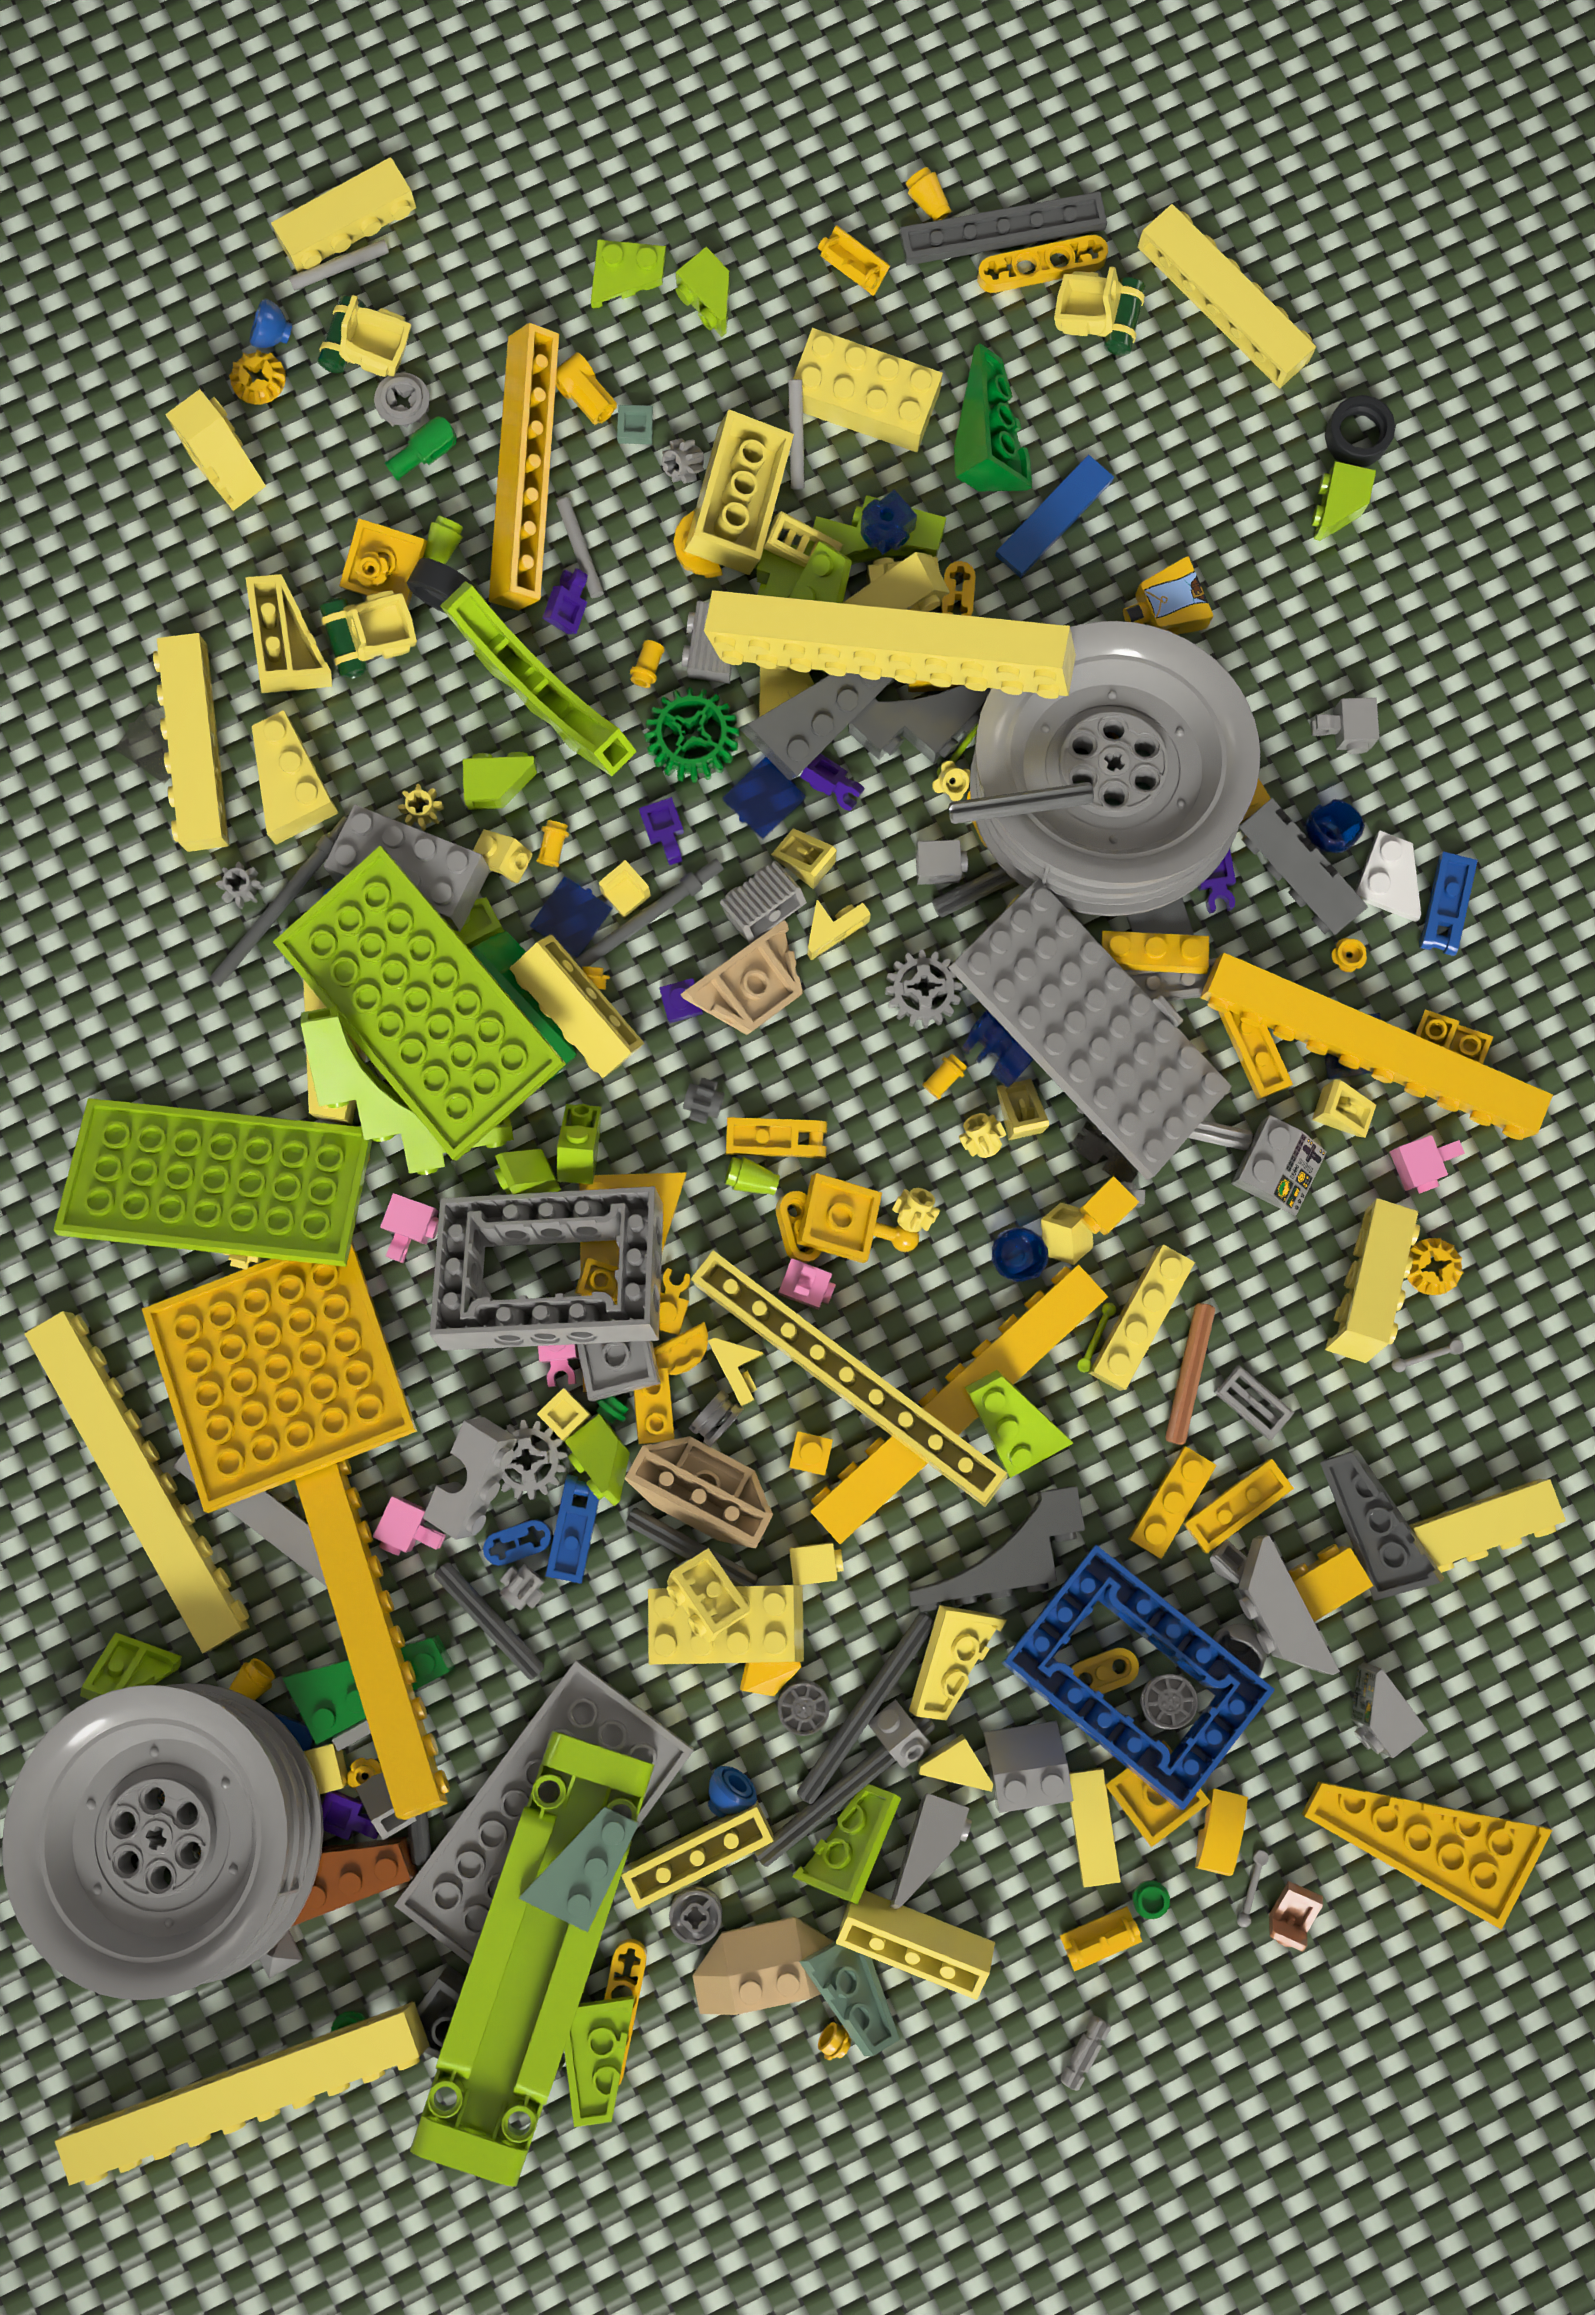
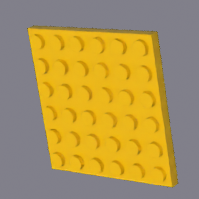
M353 1241L351 1242L346 1267L269 1259L251 1266L247 1270L243 1269L142 1308L203 1511L207 1513L417 1432Z

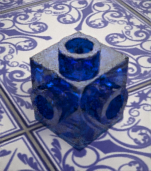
M895 489L880 501L874 499L862 511L861 536L869 547H876L883 555L891 548L894 550L901 548L910 538L909 534L916 527L917 514Z

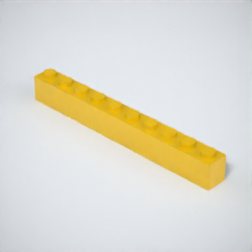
M1222 953L1215 959L1200 996L1201 999L1208 1001L1207 1005L1216 1011L1227 1013L1230 1010L1241 1015L1240 1020L1251 1026L1260 1027L1261 1024H1265L1268 1028L1274 1030L1273 1034L1281 1039L1287 1041L1299 1040L1307 1044L1306 1048L1313 1053L1319 1055L1329 1053L1339 1058L1338 1062L1348 1068L1359 1069L1361 1067L1372 1072L1371 1076L1378 1081L1384 1083H1392L1393 1081L1405 1086L1404 1091L1413 1096L1423 1098L1426 1095L1437 1100L1439 1107L1453 1112L1461 1110L1470 1114V1120L1485 1126H1490V1124L1503 1129L1502 1133L1513 1139L1523 1140V1138L1539 1133L1553 1096L1551 1093L1227 953Z
M1079 1264L1072 1270L1065 1266L1051 1279L1054 1286L1047 1293L1044 1294L1041 1290L1037 1291L1024 1303L1028 1310L1022 1316L1017 1318L1014 1314L1011 1315L997 1328L1002 1334L991 1343L988 1339H985L971 1352L975 1357L966 1367L959 1363L944 1377L949 1382L939 1392L933 1387L918 1403L922 1406V1409L959 1435L979 1417L965 1387L996 1370L1012 1384L1016 1383L1108 1296ZM890 1436L886 1441L881 1437L876 1439L864 1451L868 1457L859 1466L854 1461L850 1463L838 1475L841 1482L833 1490L826 1486L810 1500L815 1505L810 1512L839 1544L846 1540L928 1464L893 1436Z
M346 1459L297 1478L295 1482L396 1818L407 1820L448 1804L445 1793L450 1792V1787L445 1772L443 1770L438 1771L434 1756L439 1754L438 1747L432 1733L427 1734L423 1720L427 1718L426 1708L421 1697L416 1698L413 1691L412 1683L416 1682V1676L410 1661H404L400 1649L405 1646L404 1637L398 1625L393 1626L390 1612L394 1611V1605L387 1590L383 1591L379 1577L383 1576L382 1566L378 1557L371 1555L368 1543L373 1541L372 1534L367 1522H361L358 1509L362 1507V1502L356 1487H350L347 1475L351 1474L352 1470L349 1460Z

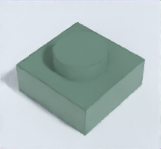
M618 405V444L652 445L653 406Z

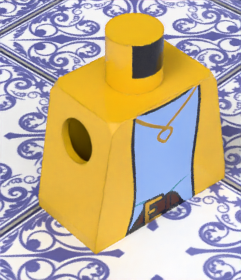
M1189 556L1143 581L1135 594L1138 603L1123 609L1125 622L1146 623L1176 635L1204 630L1208 628L1214 616Z

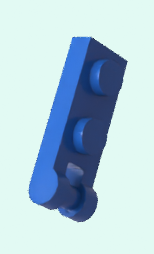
M1442 852L1439 855L1425 924L1419 940V948L1426 950L1437 948L1443 950V954L1456 955L1460 945L1478 860L1447 852ZM1438 925L1449 927L1447 936L1437 934Z
M567 1474L545 1576L582 1584L600 1500L593 1494L586 1482L578 1480V1476ZM575 1495L588 1497L586 1508L573 1506Z

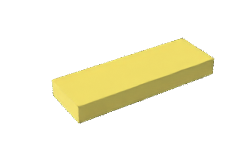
M1101 1767L1069 1772L1074 1800L1070 1802L1082 1886L1085 1888L1119 1883L1121 1881L1104 1770Z

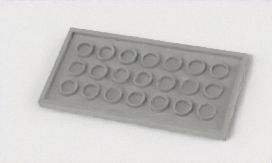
M1039 878L948 967L1146 1180L1151 1179L1160 1171L1232 1087L1177 1027L1173 1026L1147 994L1055 895L1042 884Z
M578 1660L574 1662L394 1905L468 1964H471L523 1808L527 1806L552 1731L655 1765L637 1818L638 1826L694 1751V1748ZM544 1781L539 1786V1795L546 1802L555 1801L560 1796V1787L554 1781ZM619 1804L612 1808V1810L631 1819L632 1812L628 1806Z

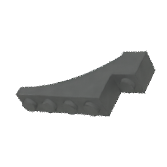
M962 685L937 695L893 702H878L874 698L849 723L848 733L878 760L886 753L890 756L895 753L904 742L903 736L934 763L940 756L946 759L959 744L956 739L964 731L970 734L979 723L986 698L992 688H987L985 691H974Z
M1077 1486L1037 1492L1038 1500L1034 1507L1004 1542L980 1561L953 1576L932 1584L908 1589L910 1605L912 1607L918 1606L919 1612L938 1609L941 1601L954 1599L955 1605H964L977 1602L976 1595L991 1593V1599L1012 1596V1589L1026 1586L1027 1592L1049 1589L1048 1582L1057 1581L1049 1537L1054 1536L1055 1542L1077 1539L1076 1532L1085 1530Z

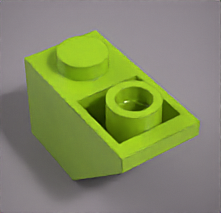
M706 246L675 272L677 286L675 290L685 305L689 306L691 304L699 312L698 316L707 329H714L723 337L727 333L729 270Z
M1335 461L1329 474L1323 473L1318 489V494H1323L1321 505H1316L1311 521V526L1316 527L1314 540L1321 541L1362 516L1370 502L1376 470Z
M511 752L507 754V757H493L491 754L478 753L472 755V758L463 759L464 802L468 810L504 808L537 774V764L534 756H528L524 752Z
M566 1104L557 1145V1182L593 1184L598 1157L601 1107L586 1104Z
M542 1149L504 1152L495 1155L500 1168L495 1169L494 1172L501 1188L505 1190L507 1195L562 1191Z
M598 1414L565 1440V1443L572 1451L567 1457L580 1474L586 1471L591 1479L586 1484L597 1499L600 1500L605 1497L615 1506L621 1499L630 1452L612 1427Z

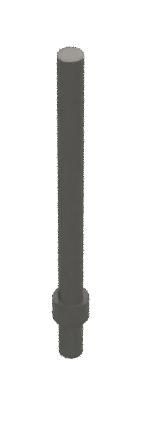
M344 815L328 836L323 835L315 844L317 849L209 977L213 983L219 987L222 986L326 861L348 818Z
M715 858L696 873L689 872L680 879L681 883L574 959V961L581 969L582 966H591L688 895L693 897L703 889V884L724 870L723 866Z

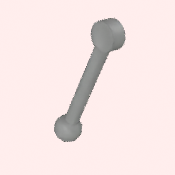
M1453 1340L1449 1342L1448 1346L1405 1360L1396 1358L1392 1362V1368L1396 1372H1402L1407 1366L1448 1353L1453 1355L1460 1354L1464 1350V1345L1459 1340Z
M1256 1850L1253 1853L1254 1870L1243 1911L1237 1916L1238 1925L1244 1928L1251 1924L1249 1914L1262 1866L1267 1864L1269 1860L1268 1854L1263 1850Z

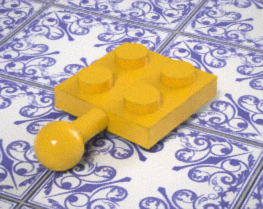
M358 518L339 587L365 595L366 597L373 593L392 590L394 594H403L409 608L413 593L409 590L407 581L417 562L423 558L428 541ZM366 552H376L379 557H384L388 562V576L380 586L371 585L366 587L357 579L358 574L354 571V565L356 560L362 558ZM370 566L368 571L370 573L374 572V567Z
M819 1173L811 1175L797 1244L865 1263L869 1259L873 1236L891 1241L893 1246L901 1252H909L917 1247L919 1233L909 1232L900 1225L893 1227L876 1222L882 1192Z
M1163 1740L1162 1743L1168 1748L1169 1753L1171 1754L1173 1751ZM1128 1768L1105 1785L1151 1848L1210 1803V1800L1200 1788L1184 1810L1177 1809Z

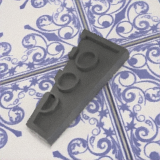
M1358 1449L1320 1462L1358 1561L1373 1584V1587L1369 1589L1374 1601L1438 1584L1445 1580Z

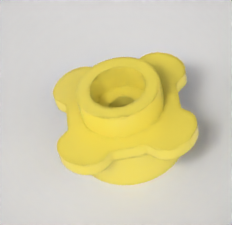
M946 760L941 764L942 771L938 779L933 781L932 788L936 793L943 792L949 795L952 801H959L963 798V794L969 787L971 771L967 768L960 769L955 766L953 761ZM951 778L955 779V782L953 784H950L949 782Z

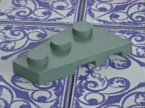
M604 1806L540 1876L519 1896V1899L588 1932L639 1823Z
M835 1941L799 1961L864 2056H874L900 2040L871 1957L838 1945Z

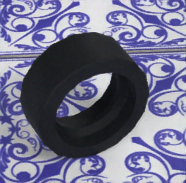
M1366 395L1349 397L1338 405L1327 423L1325 432L1327 449L1341 463L1358 467L1372 465L1381 459L1394 439L1396 425L1392 412L1385 403L1375 397ZM1351 415H1361L1372 420L1380 433L1376 445L1363 449L1348 443L1340 430L1344 418Z
M421 558L407 581L409 590L416 597L443 613L445 612L440 605L465 581L471 584L478 592L477 587L463 574L450 566L430 558Z

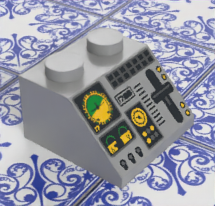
M1269 1115L1260 1122L1252 1139L1251 1146L1246 1151L1231 1184L1296 1216L1326 1155V1151L1303 1131Z
M1364 1662L1358 1666L1351 1718L1358 1727L1354 1733L1368 1750L1372 1748L1376 1754L1381 1752L1394 1758L1427 1733L1428 1730L1383 1669Z

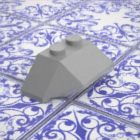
M1259 1535L1253 1538L1238 1588L1242 1596L1239 1602L1248 1619H1254L1260 1631L1257 1633V1638L1263 1650L1267 1654L1271 1653L1273 1657L1321 1673L1334 1675L1340 1672L1270 1536Z

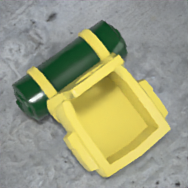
M1109 267L1107 278H1102L1095 272L1074 271L1072 274H1064L1057 296L1054 316L1055 325L1064 334L1079 336L1092 334L1105 337L1104 348L1106 351L1114 355L1126 356L1130 354L1132 344L1136 339V328L1141 306L1144 303L1146 285L1143 281L1132 277H1124L1118 281L1115 267Z
M341 295L338 304L334 307L333 318L326 338L320 346L317 362L323 369L331 373H342L345 370L346 364L350 362L361 365V368L367 372L383 377L387 375L394 377L405 353L411 324L405 321V317L386 309L380 308L379 311L368 309L358 299V296Z
M392 590L373 593L366 597V602L357 605H349L347 599L335 597L329 598L319 606L323 617L321 620L323 625L326 626L334 652V662L338 666L341 677L352 679L360 677L368 670L367 660L380 655L384 659L409 653L410 648L417 643L412 618L402 593L394 594Z

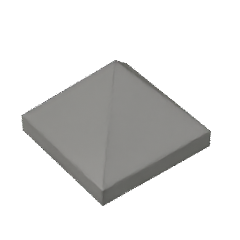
M1226 1539L1214 1550L1210 1557L1215 1574L1236 1584L1241 1581L1247 1557Z
M288 1930L283 1938L259 1960L270 1979L302 1961L303 1957Z

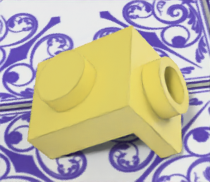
M483 829L473 849L474 852L482 854L490 871L500 873L514 883L520 882L532 857V852L515 838Z

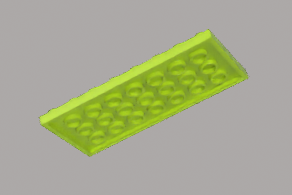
M382 846L376 848L273 941L327 1008L338 1006L347 1033L452 1160L457 1161L566 1065L564 1060Z
M88 1098L54 1231L58 1236L346 1267L372 1139L364 1140L362 1127Z

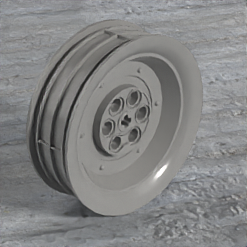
M1102 621L1080 624L1070 627L1076 658L1069 696L1059 695L1058 698L1048 699L1039 696L1037 693L1022 692L1020 695H1011L1004 693L1001 689L994 688L989 692L981 711L977 728L976 747L970 772V799L1072 785L1076 781L1091 783L1094 791V799L1091 804L978 820L976 824L979 833L992 856L1010 877L1025 889L1039 878L1042 884L1068 910L1101 916H1123L1144 913L1170 904L1193 891L1216 870L1227 855L1256 790L1260 771L1258 731L1250 706L1231 675L1217 660L1189 640L1172 632L1135 622ZM1105 733H1115L1119 739H1109L1105 736ZM1082 748L1089 754L1081 756L1075 753L1074 749ZM1136 750H1145L1151 756L1142 757L1136 753ZM1114 767L1116 769L1115 771H1110L1109 768ZM1136 783H1146L1151 789L1142 790L1136 786ZM1105 799H1116L1121 805L1110 806L1105 802Z
M185 1683L166 1686H133L95 1697L67 1714L46 1733L30 1754L15 1782L4 1821L2 1862L5 1883L16 1918L34 1948L55 1970L79 1986L101 1995L129 2000L159 1999L177 1995L196 1988L201 1984L214 1982L233 1975L250 1966L269 1952L292 1927L304 1908L314 1885L322 1853L323 1811L320 1793L307 1756L296 1738L272 1712L243 1694L209 1684ZM159 1789H162L165 1795L163 1806H160L157 1800ZM192 1803L197 1807L198 1816L195 1822L191 1819L189 1814V1809ZM130 1813L134 1815L136 1821L133 1830L128 1825ZM195 1843L199 1844L201 1848V1858L199 1861L193 1855ZM134 1852L139 1859L137 1869L131 1863V1857ZM166 1867L171 1871L172 1875L170 1885L164 1880V1870Z

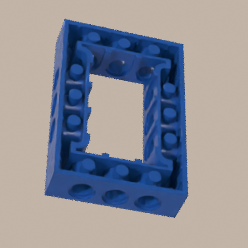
M1097 1545L1090 1549L1001 1662L1164 1799L1180 1810L1186 1808L1275 1690ZM1097 1601L1101 1602L1215 1695L1171 1754L1162 1742L1152 1739L1132 1723L1134 1721L1133 1718L1129 1715L1121 1714L1103 1699L1104 1695L1099 1690L1094 1691L1073 1674L1074 1670L1064 1663H1059L1053 1658L1071 1639V1634L1083 1619L1093 1611V1606Z

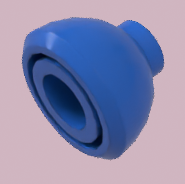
M265 298L261 300L258 306L249 341L253 347L257 348L273 347L279 342L287 344L292 323L286 321L283 312L274 302Z
M719 1766L711 1775L708 1790L710 1796L708 1807L716 1816L734 1815L750 1808L756 1803L757 1794L753 1783L738 1769L730 1766Z

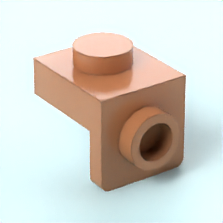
M1288 1881L1269 1914L1270 1937L1285 1947H1293L1303 1952L1307 1947V1932L1323 1906V1896Z

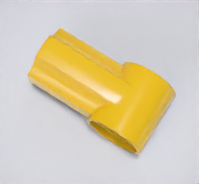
M576 352L557 367L556 388L566 399L571 398L594 425L602 424L611 417L617 408V403L598 382L590 364L580 353Z

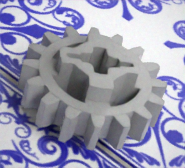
M920 950L917 959H914L910 953H907L905 955V965L898 961L894 963L893 967L897 974L888 973L886 980L894 984L885 988V995L894 996L889 1001L888 1007L889 1009L896 1007L900 1009L896 1017L898 1020L902 1019L905 1015L910 1017L909 1026L911 1027L916 1023V1020L922 1021L924 1029L928 1028L931 1019L937 1025H941L943 1022L941 1014L944 1013L951 1017L954 1010L950 1004L959 1005L961 998L955 995L954 992L961 991L963 984L954 982L957 977L952 971L948 970L951 960L948 958L942 963L937 961L938 952L936 951L932 954L931 958H926L924 950ZM930 968L937 971L943 978L938 979L930 972ZM916 969L915 976L911 980L901 982L906 973ZM920 982H924L926 988L930 989L928 996H922L921 990H915L918 989ZM947 996L938 1008L932 1010V1002L936 998ZM909 999L917 1006V1010L908 1006L904 1000Z
M521 1420L519 1430L512 1424L507 1425V1431L519 1438L518 1447L514 1451L512 1460L525 1456L526 1449H529L530 1455L545 1457L543 1460H537V1462L532 1463L531 1470H527L525 1464L512 1463V1461L504 1469L501 1479L505 1483L501 1491L507 1492L514 1488V1498L517 1499L522 1496L524 1491H527L530 1500L535 1499L536 1490L538 1489L544 1495H548L550 1493L547 1486L549 1483L557 1486L561 1483L556 1477L557 1472H567V1468L560 1465V1459L566 1458L568 1453L559 1452L558 1447L564 1441L561 1439L553 1440L551 1437L554 1431L551 1428H548L545 1432L541 1431L542 1422L536 1421L533 1428H529L527 1420ZM533 1435L544 1440L550 1450L542 1451L535 1445ZM552 1463L549 1473L538 1482V1472L545 1464ZM513 1468L520 1473L523 1484L515 1481L506 1469Z

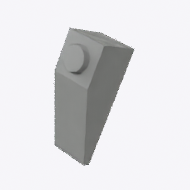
M928 1793L921 1797L889 1905L890 1908H900L959 1845L960 1840L966 1841L972 1820L967 1818L968 1807Z

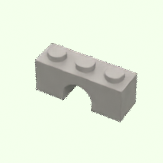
M485 1417L464 1420L450 1453L464 1463L467 1470L466 1484L463 1486L458 1482L436 1485L423 1519L456 1540L477 1535L486 1522L485 1514L490 1502L499 1492V1481L504 1469L513 1459V1448L518 1438Z

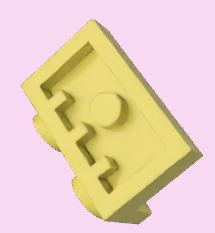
M709 1548L672 1570L669 1575L667 1591L670 1598L677 1606H683L689 1615L688 1623L692 1631L698 1637L703 1636L707 1643L715 1640L717 1634L747 1616L751 1611Z

